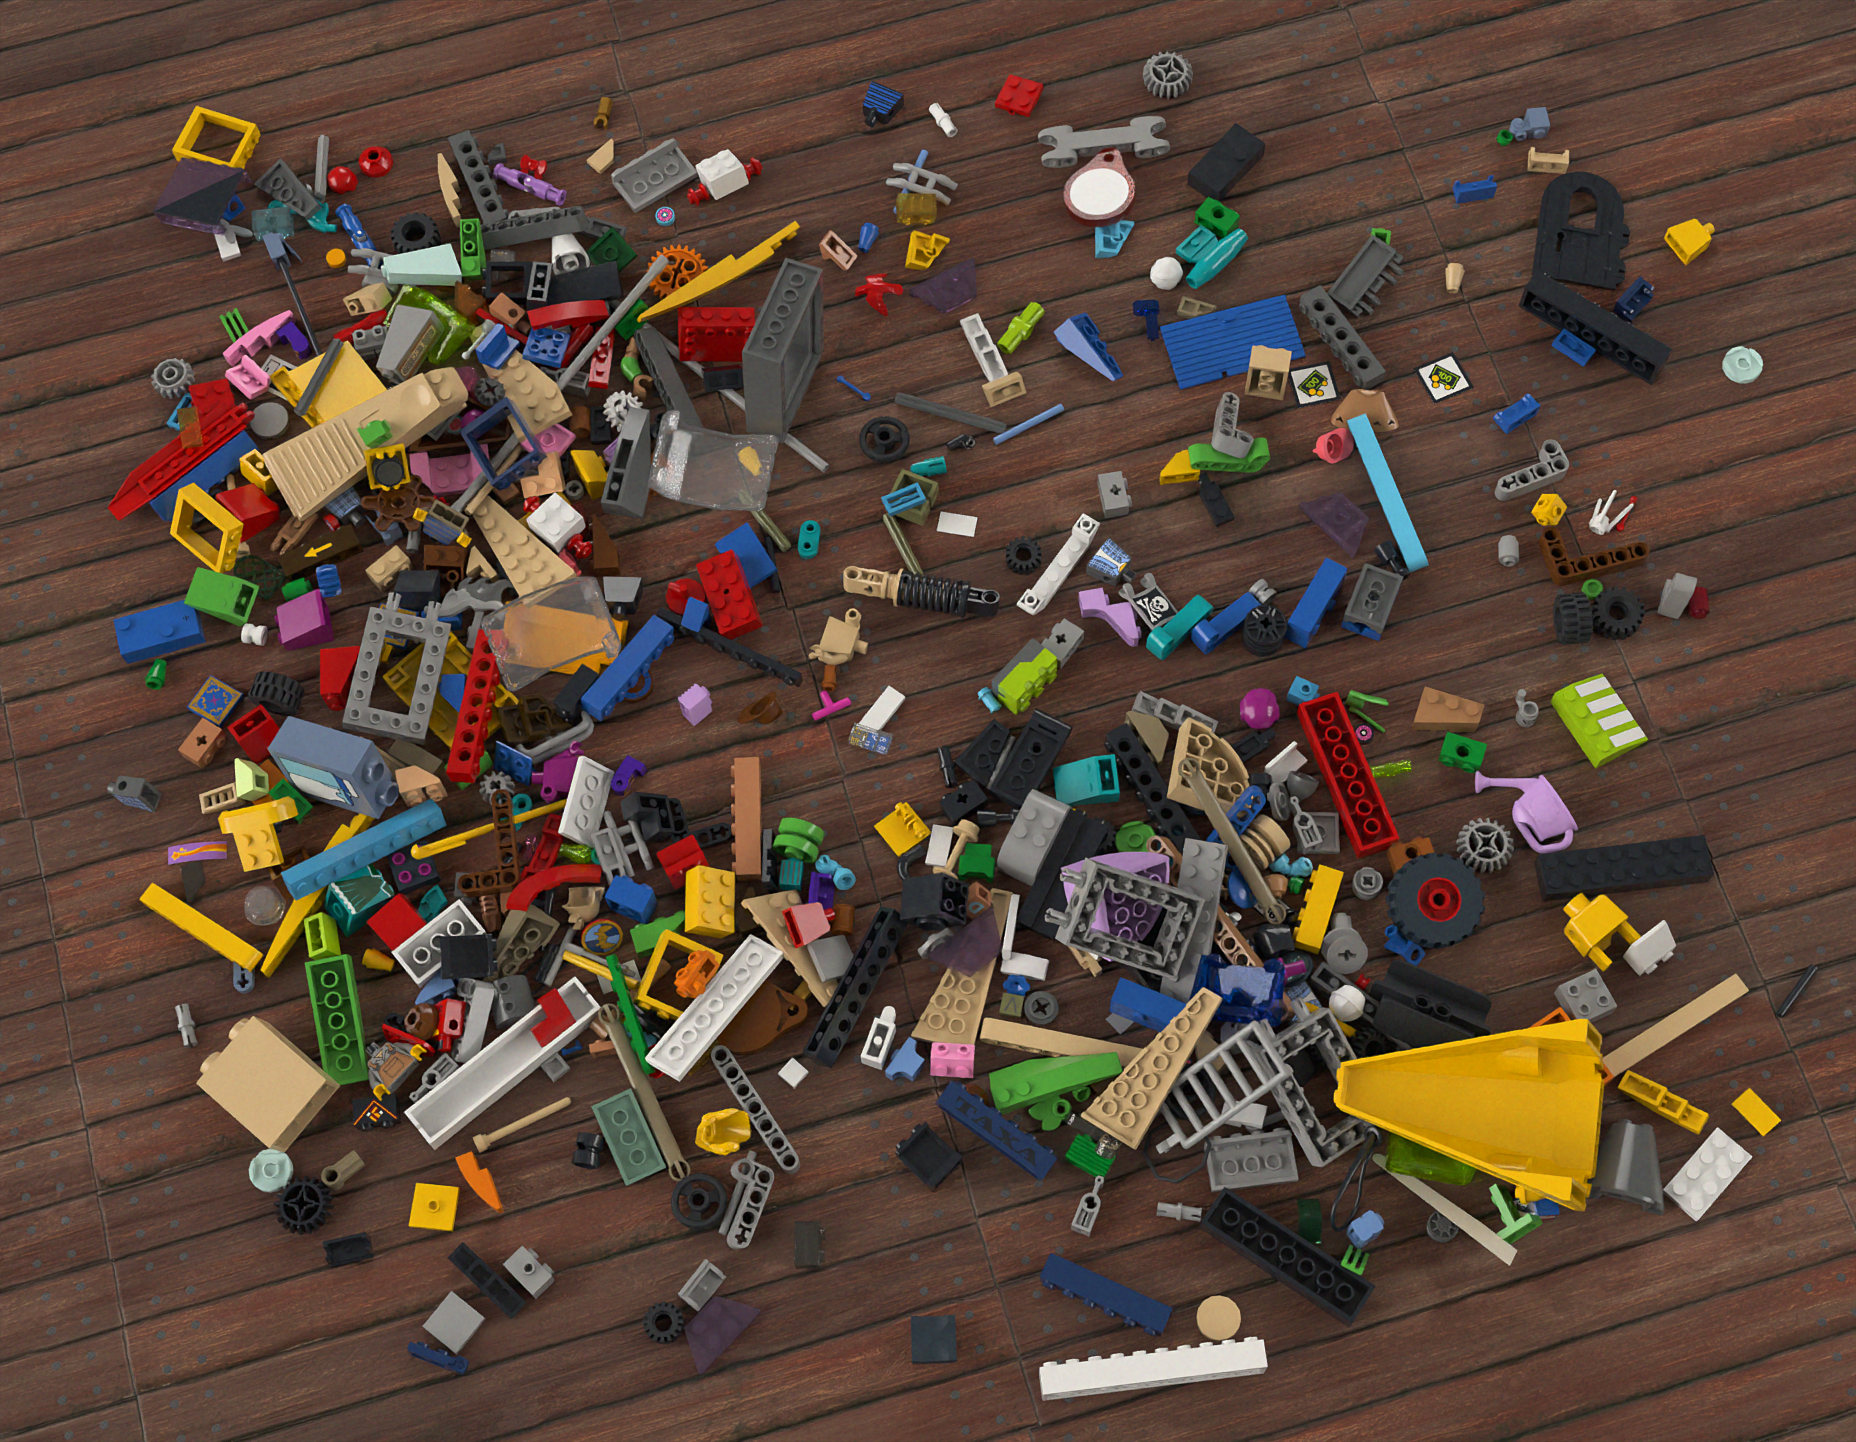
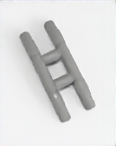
M894 163L893 170L911 174L908 181L903 178H887L886 180L888 186L915 191L929 196L938 202L940 201L947 206L951 199L940 191L933 189L935 183L947 186L952 190H955L958 185L945 175L936 174L909 163ZM918 176L929 179L926 187L915 184Z
M368 248L352 249V257L372 258L370 267L367 265H349V273L369 274L387 278L383 277L381 269H378L379 261H384V257L393 255L373 251Z
M604 812L607 827H610L623 860L626 876L630 878L635 875L627 854L637 850L641 854L646 870L655 868L637 822L628 821V825L617 829L611 812ZM632 832L635 843L624 847L620 836Z

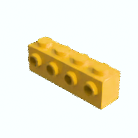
M1320 864L1317 871L1313 870L1310 878L1313 886L1311 890L1307 889L1304 897L1307 905L1305 909L1301 908L1298 916L1301 924L1299 928L1295 927L1292 939L1295 940L1294 947L1318 955L1344 872Z

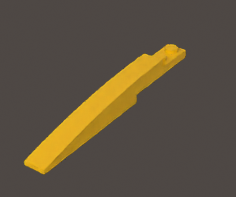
M794 221L737 260H735L732 254L640 314L637 321L640 323L677 309L745 275L770 259L774 254V250L782 245L781 242L787 239L789 241L794 238L800 226Z
M359 813V815L352 819L350 827L344 824L340 826L324 851L366 831L375 818ZM329 885L297 901L294 899L261 968L266 977L270 978L305 929L304 919L315 915L324 903Z

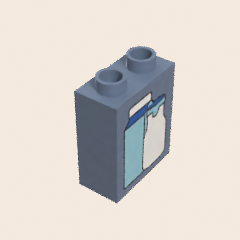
M288 716L268 747L270 754L288 782L300 795L377 819L380 818L386 806H392L398 797V784L371 740Z

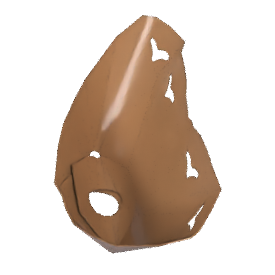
M1351 390L1333 413L1331 419L1333 425L1350 430L1347 420L1366 413L1370 425L1375 432L1391 431L1399 427L1397 417L1384 392L1379 390ZM1390 420L1395 422V424L1391 423L1390 425H1388ZM1379 421L1381 426H1379L1378 424L1374 425L1373 423Z

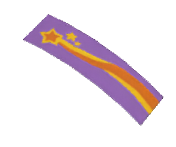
M227 841L199 842L168 847V865L195 860L227 859Z

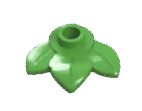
M1058 1095L1038 1102L1028 1112L1034 1119L1043 1121L1042 1129L1044 1131H1051L1059 1127L1061 1120H1066L1071 1115L1072 1107L1067 1100L1060 1099ZM1063 1107L1065 1112L1058 1113L1057 1108Z

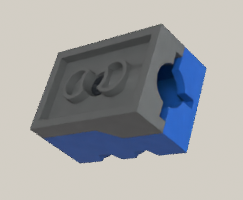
M1365 563L1346 609L1341 628L1379 641L1399 592L1403 576Z

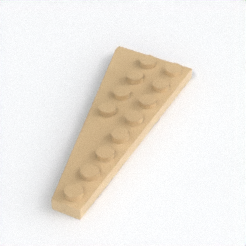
M487 495L472 513L527 609L578 577L571 567L490 496Z
M996 888L991 889V907L980 914L971 925V929L961 943V947L951 961L926 1010L921 1015L911 1038L929 1043L975 1045L1013 892Z
M1203 987L1186 1004V1007L1170 1021L1169 1025L1161 1033L1159 1032L1156 1038L1132 1060L1120 1076L1108 1085V1088L1094 1100V1103L1081 1114V1117L1136 1150L1223 998Z

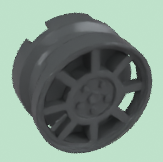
M1436 1210L1427 1220L1426 1231L1432 1240L1438 1243H1446L1456 1236L1459 1226Z

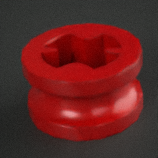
M1362 973L1354 985L1364 991L1371 979H1366Z

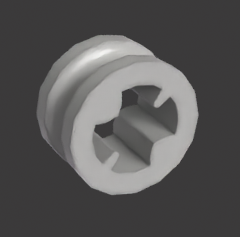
M572 480L567 483L565 490L571 500H579L583 497L584 489L579 481ZM574 487H577V493L572 492Z

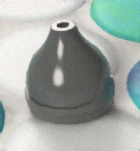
M1290 771L1287 778V788L1291 797L1296 796L1298 798L1299 805L1301 801L1310 797L1315 792L1319 781L1310 775L1298 771Z

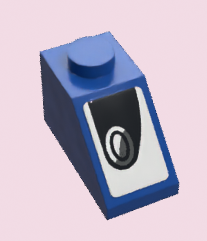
M1519 1198L1513 1199L1521 1217L1531 1213L1540 1216L1541 1220H1551L1560 1214L1558 1203L1547 1198L1530 1202L1529 1205L1521 1204Z

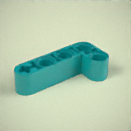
M1196 595L1163 628L1157 626L1153 629L1147 638L1146 648L1163 661L1192 633L1194 627L1199 622L1209 617L1214 607L1201 595Z

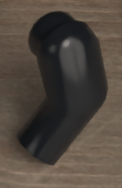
M961 434L948 441L946 445L950 451L957 447L972 449L976 445V441L971 436Z

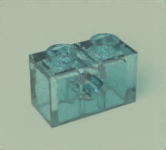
M290 207L252 211V230L256 239L264 240L262 236L271 232L273 234L282 233L283 238L295 236L294 216Z

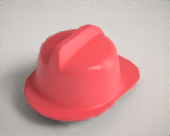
M1338 428L1321 435L1316 442V448L1313 449V452L1317 453L1319 458L1331 464L1341 461L1350 456L1353 451L1354 438L1352 433L1346 428Z

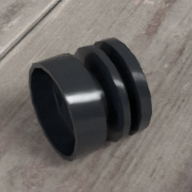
M1259 605L1251 609L1246 616L1242 631V643L1246 650L1259 657H1269L1276 654L1282 648L1287 630V619L1283 612L1271 605Z

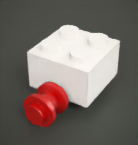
M729 149L720 151L709 159L702 160L701 163L695 165L701 181L699 189L695 191L691 188L688 189V201L691 205L694 204L697 207L700 205L699 201L703 199L706 201L710 200L709 194L718 200L749 184L748 181L751 180V175H761L763 168L760 161L752 157L750 158V163L744 165L739 162Z
M554 493L542 505L539 503L540 498L538 496H530L525 500L523 510L526 513L532 512L527 518L530 530L557 554L566 546L569 551H576L578 559L586 558L590 555L592 544L589 541L584 543L582 541L583 536L580 534L586 527L583 516L559 495Z

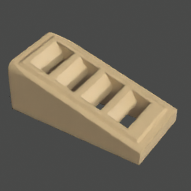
M236 782L199 794L202 814L246 804L245 799L237 798ZM208 798H211L213 806H210Z

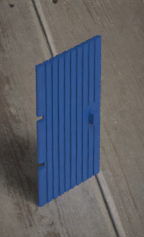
M1285 294L1160 327L1180 390L1223 379L1222 372H1226L1228 377L1248 372L1252 346L1263 345L1267 348H1283L1287 351H1292L1290 361L1306 357Z

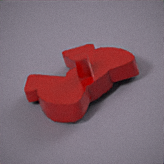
M524 155L520 162V167L522 168L520 171L528 174L530 170L535 171L534 178L541 180L543 178L542 175L546 172L547 162L545 160L537 161L531 159L528 155Z

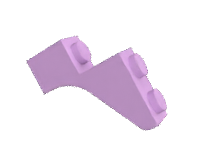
M1103 588L1079 592L1078 600L1082 618H1101L1107 621L1129 646H1138L1141 630L1139 626L1136 627L1137 613L1135 608H1132L1130 602L1109 605L1108 594L1104 595Z

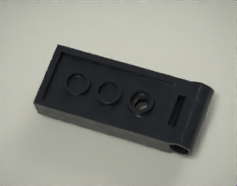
M1036 708L991 785L989 795L1021 810L1031 790L1039 791L1063 749L1066 740L1070 736L1073 726Z

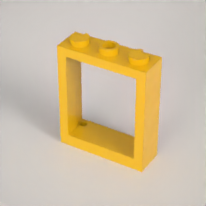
M196 106L172 152L179 162L230 177L244 170L248 158L252 156L253 148L259 142L261 134L254 123ZM206 121L245 133L230 163L190 151Z
M195 483L179 489L170 534L215 572L224 573L232 570L239 549L243 523ZM195 509L223 531L219 551L191 529Z
M666 929L661 932L633 1002L637 1003V1006L643 1010L649 1011L651 1009L657 1012V1016L663 1019L671 1018L677 1021L684 1012L646 996L667 944L688 954L697 950H708L715 955V960L719 965L723 954Z

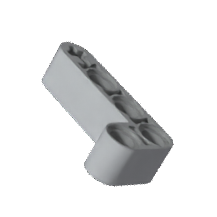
M1225 392L1216 410L1211 444L1214 449L1238 458H1245L1254 439L1249 433L1236 429L1240 400L1237 395Z
M1552 439L1546 440L1539 453L1540 463L1500 478L1495 489L1496 498L1501 501H1507L1563 479L1569 468V461L1560 444Z
M1676 573L1672 580L1667 579L1663 588L1658 614L1678 619L1693 595L1697 578Z
M470 978L460 979L457 993L459 996L465 997L466 1008L462 1035L454 1040L451 1058L453 1061L466 1063L481 1051L495 991L492 983Z
M745 1158L736 1161L731 1166L732 1176L747 1184L727 1236L729 1247L735 1250L749 1245L774 1181V1173L770 1168ZM740 1164H744L747 1168L745 1175H742L738 1170ZM760 1172L766 1175L767 1180L765 1183H761L758 1179ZM752 1192L756 1193L759 1197L757 1204L753 1203L750 1199ZM744 1213H748L751 1216L750 1224L744 1223L742 1219ZM740 1235V1239L743 1242L737 1244L738 1240L735 1236Z

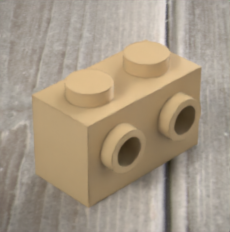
M395 545L368 567L366 572L370 580L384 593L397 582L401 570H412L413 566L409 558Z

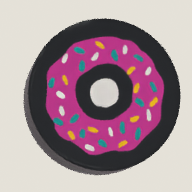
M1362 723L1354 729L1360 745H1367L1372 741L1374 730L1370 725Z

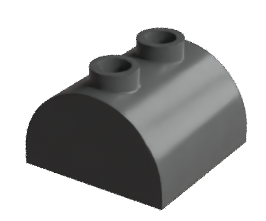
M513 975L492 982L495 991L491 1011L497 1030L516 1024L535 1009L526 976Z

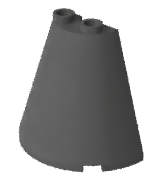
M1619 1119L1618 1123L1611 1125L1598 1149L1595 1178L1588 1179L1587 1182L1592 1184L1590 1198L1599 1199L1602 1195L1640 1204L1642 1205L1641 1211L1664 1216L1665 1206L1653 1126L1648 1124L1635 1125L1628 1119Z

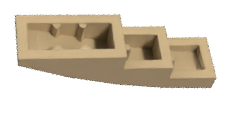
M439 153L438 173L441 189L449 213L458 228L460 227V220H462L458 209L462 208L456 193L461 190L442 153Z

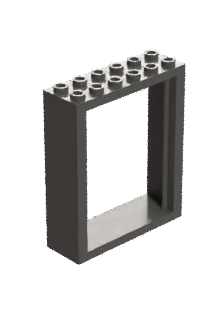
M785 258L742 351L746 432L780 443H783L824 352L823 269Z

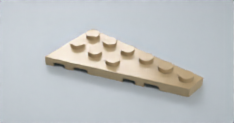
M797 889L744 899L741 903L743 907L751 911L757 924L760 923L767 931L766 936L777 949L783 952V957L786 961H791L795 966L794 971L798 976H803L808 983V988L822 1006L827 1007L838 983L836 979L822 982L806 945L795 949L782 911L787 908L803 905Z

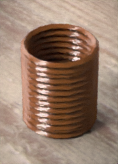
M584 406L571 408L572 416L569 417L570 432L574 433L577 438L589 436L591 433L590 410Z
M847 904L834 905L832 909L835 913V919L831 921L830 932L837 936L843 934L844 936L852 935L855 908Z

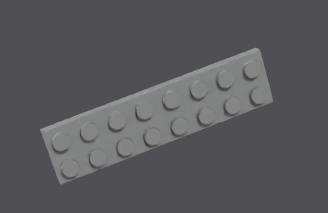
M1185 838L1177 888L1194 893L1205 899L1175 980L1163 976L1160 990L1161 994L1186 1004L1203 987L1205 988L1228 845Z

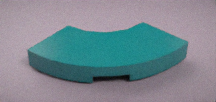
M438 884L426 893L418 909V912L427 923L436 918L441 910L449 904Z

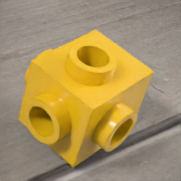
M1542 494L1531 513L1541 525H1557L1567 506L1558 494Z

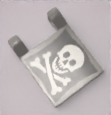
M1147 573L1144 575L1145 578L1140 580L1141 585L1147 588L1146 590L1135 595L1131 584L1126 583L1119 590V594L1131 603L1153 631L1157 626L1161 627L1167 624L1178 611L1156 585L1154 576L1151 573Z

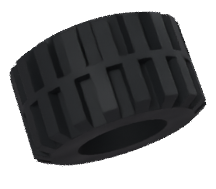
M406 213V216L399 217V221L394 222L395 227L391 228V239L397 254L442 245V238L437 224L431 216H426V213ZM415 235H424V237L418 241H409V239Z
M1583 592L1560 594L1555 598L1553 622L1556 636L1562 645L1588 643L1590 641L1593 630L1592 611L1589 600Z
M263 671L256 674L248 694V699L256 706L262 704L266 711L270 713L294 716L297 714L305 689L287 676Z

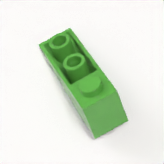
M479 218L460 220L462 277L467 281L483 280V268H486V258Z
M685 910L678 911L674 916L668 918H657L650 924H638L634 929L630 930L639 959L653 954L661 932L668 929L679 934L685 928Z

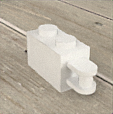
M885 1007L880 1019L875 1017L861 1054L862 1064L882 1070L896 1033V1026L894 1024L896 1014L893 1007Z

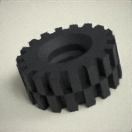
M1614 586L1612 590L1609 587L1604 592L1601 591L1591 608L1592 619L1594 620L1593 628L1598 627L1596 632L1599 634L1601 632L1605 633L1604 637L1607 639L1610 635L1612 640H1617L1619 636L1621 640H1624L1626 636L1631 637L1634 632L1636 633L1644 619L1645 610H1642L1644 603H1639L1640 596H1633L1635 593L1633 590L1627 592L1626 587L1618 590V586ZM1612 608L1620 609L1625 616L1622 620H1616L1610 616L1609 610Z

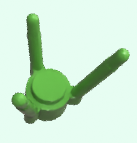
M1351 690L1345 704L1350 706L1349 711L1357 714L1384 733V728L1360 712L1358 708L1362 709L1365 701L1388 706L1387 700Z

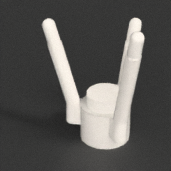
M1613 490L1602 513L1599 515L1602 499H1598L1593 517L1589 522V528L1599 535H1603L1604 532L1609 533L1611 528L1634 506L1631 503L1609 524V518L1605 515L1617 493L1616 490Z

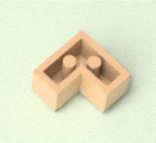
M558 450L545 453L547 457L537 466L539 474L520 479L524 498L565 490L566 485Z

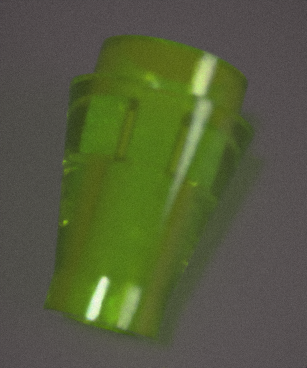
M563 843L559 853L578 864H588L591 859L592 849L588 848L587 845Z

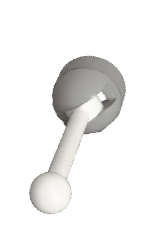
M487 319L483 323V333L467 352H463V359H469L470 353L496 326L494 322Z

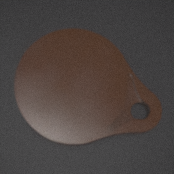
M765 979L714 1042L717 1045L727 1047L731 1053L736 1055L759 1053L770 1047L787 1032L803 1025L809 1016L808 1006L799 996L787 993ZM795 1005L799 1012L791 1017L788 1015L789 1007Z

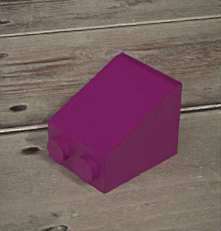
M315 589L276 608L275 622L277 627H280L278 640L280 645H284L287 651L334 641L329 607L319 589Z

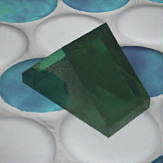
M1297 1199L1298 1235L1310 1243H1321L1322 1212L1319 1199Z

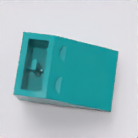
M1115 754L1094 756L1053 768L1056 800L1069 806L1119 801L1120 791Z

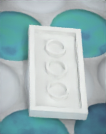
M585 756L578 758L559 827V834L587 848H594L590 834L599 831L614 771Z
M1717 1127L1663 1189V1193L1690 1217L1698 1221L1752 1156Z

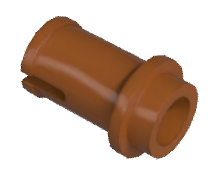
M829 664L824 667V681L821 682L823 690L832 692L837 687V667Z

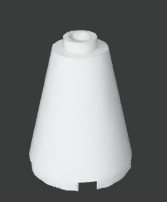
M572 233L552 237V269L555 275L589 267V257Z

